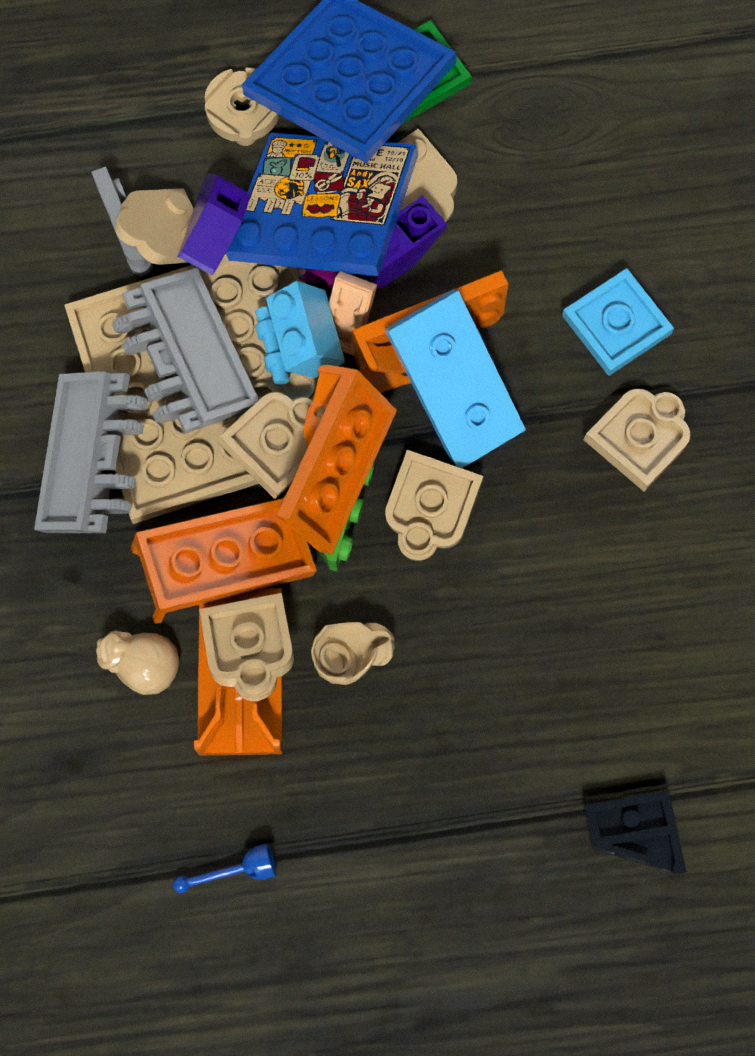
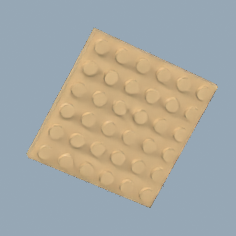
M227 254L224 255L213 275L198 268L258 399L260 400L268 393L278 392L287 395L291 400L298 397L314 400L318 377L310 378L288 372L290 381L287 384L280 386L274 384L272 373L266 370L264 358L267 354L263 340L258 339L255 328L256 324H258L255 311L261 307H268L266 300L268 296L295 281L306 284L305 281L299 280L298 268L229 261ZM190 265L64 305L85 372L107 371L111 374L127 373L130 375L128 392H114L113 396L137 395L145 398L143 395L144 389L160 381L177 376L174 374L159 379L147 351L132 355L124 353L121 344L126 339L151 331V329L147 326L122 334L115 333L112 323L116 318L146 308L143 306L128 311L122 298L123 292L140 288L142 283L198 267ZM180 394L147 402L145 410L122 411L121 420L133 419L144 425L143 434L120 436L116 464L117 475H126L136 479L135 488L121 489L124 499L132 504L131 513H129L132 523L142 522L259 484L217 442L219 436L242 415L184 434L178 419L158 424L155 422L152 414L161 406L181 400ZM325 407L321 408L322 414L325 411Z

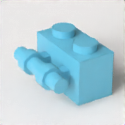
M295 281L266 298L268 307H261L255 311L258 324L255 326L259 340H263L267 354L264 358L266 370L272 373L275 385L287 384L290 381L288 372L316 378L319 376L317 370L321 365L339 366L345 363L325 290Z

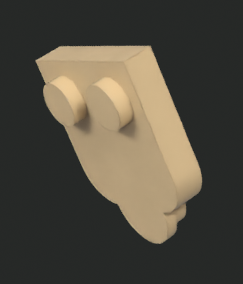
M417 129L398 142L415 144L418 151V158L401 210L421 196H424L446 222L452 216L454 210L453 197L457 190V175L424 134Z
M184 188L133 191L127 196L120 207V213L116 218V234L127 245L136 246L139 253L153 264L188 263L177 256L194 208Z
M633 389L622 396L586 433L583 440L645 492L685 449L690 440V430L683 420L685 409L678 396L668 392L653 395L643 389Z
M278 392L268 393L222 433L217 440L274 499L292 483L300 461L307 451L308 446L304 438V423L308 408L313 402L312 399L306 397H298L291 400L287 395ZM321 408L317 411L316 416L322 415Z
M407 450L385 510L389 527L399 534L398 545L401 552L411 560L422 561L431 557L437 548L446 549L458 544L465 532L483 481V476Z
M282 593L199 609L207 661L212 678L220 685L234 686L238 695L248 701H260L271 695L276 687V678L286 674L294 662Z

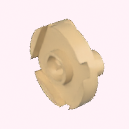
M245 68V71L234 73L233 69L223 71L210 82L205 92V112L211 128L221 137L230 141H236L243 146L252 145L256 139L268 134L279 119V114L243 95L242 84L256 70L254 68ZM246 99L250 100L249 109L245 111L236 110L234 103L236 100L244 102Z

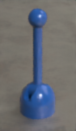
M266 843L249 849L244 856L242 864L191 878L178 876L173 881V888L178 893H185L190 886L245 872L248 877L254 880H266L276 877V866L271 848Z

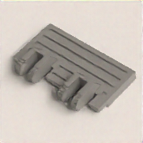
M198 268L140 284V288L123 292L122 298L128 311L143 306L146 308L116 318L112 323L115 333L122 334L147 326L151 329V331L126 339L121 344L124 353L132 355L147 351L159 379L174 374L177 375L176 377L150 385L143 391V395L148 402L165 399L180 394L182 397L181 400L161 406L152 414L156 423L162 424L178 419L185 434L243 415L259 401Z
M107 371L59 374L34 530L44 533H106L108 516L103 514L131 513V503L123 499L109 500L110 489L127 490L135 488L136 479L120 474H101L102 471L116 470L120 436L143 434V423L133 419L121 420L122 411L145 410L148 400L137 395L113 396L114 392H128L129 374H111Z

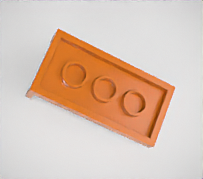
M502 270L456 288L475 326L480 328L491 326L503 316L508 282ZM444 294L352 330L354 361L359 372L380 393L402 385L411 384L408 376L401 375V373L406 372L384 329Z
M321 365L317 370L319 377L314 400L308 408L304 423V438L308 448L300 461L299 468L289 490L282 500L277 517L319 552L332 555L397 410L359 370ZM325 407L324 413L321 416H316L317 411Z
M283 499L136 532L131 549L133 554L140 557L156 608L153 614L154 623H161L168 612L314 576L317 569L307 541L277 517Z
M264 588L200 604L199 609L282 593V588ZM200 611L198 740H194L195 751L199 756L283 754V676L276 678V687L271 695L260 701L245 700L238 695L234 686L227 687L218 684L212 678L208 666Z

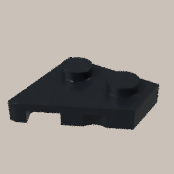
M669 790L594 803L583 807L593 850L677 875L687 872Z

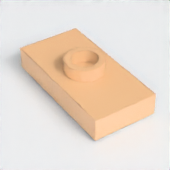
M340 271L335 277L329 306L343 352L354 356L352 330L367 324L377 285Z

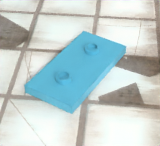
M452 289L384 329L453 466L464 468L526 430L458 290Z

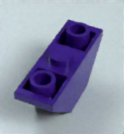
M208 173L204 178L177 257L213 275L243 221L251 194L215 174Z
M421 196L400 211L379 276L348 274L376 284V289L386 287L418 263L447 228V223L426 198Z

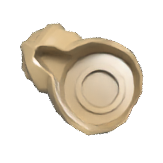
M345 622L325 625L314 638L311 647L312 661L320 677L332 684L348 685L359 680L371 666L386 665L393 657L395 638L385 626L377 623L363 625L360 622Z
M112 631L97 641L96 653L99 666L108 669L111 673H116L122 683L135 692L143 695L159 694L168 688L176 677L180 665L177 647L164 636L156 633L131 635L129 632Z

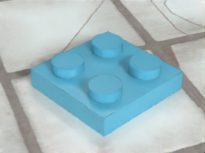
M627 268L565 308L562 314L563 318L608 376L670 336L674 330V327Z

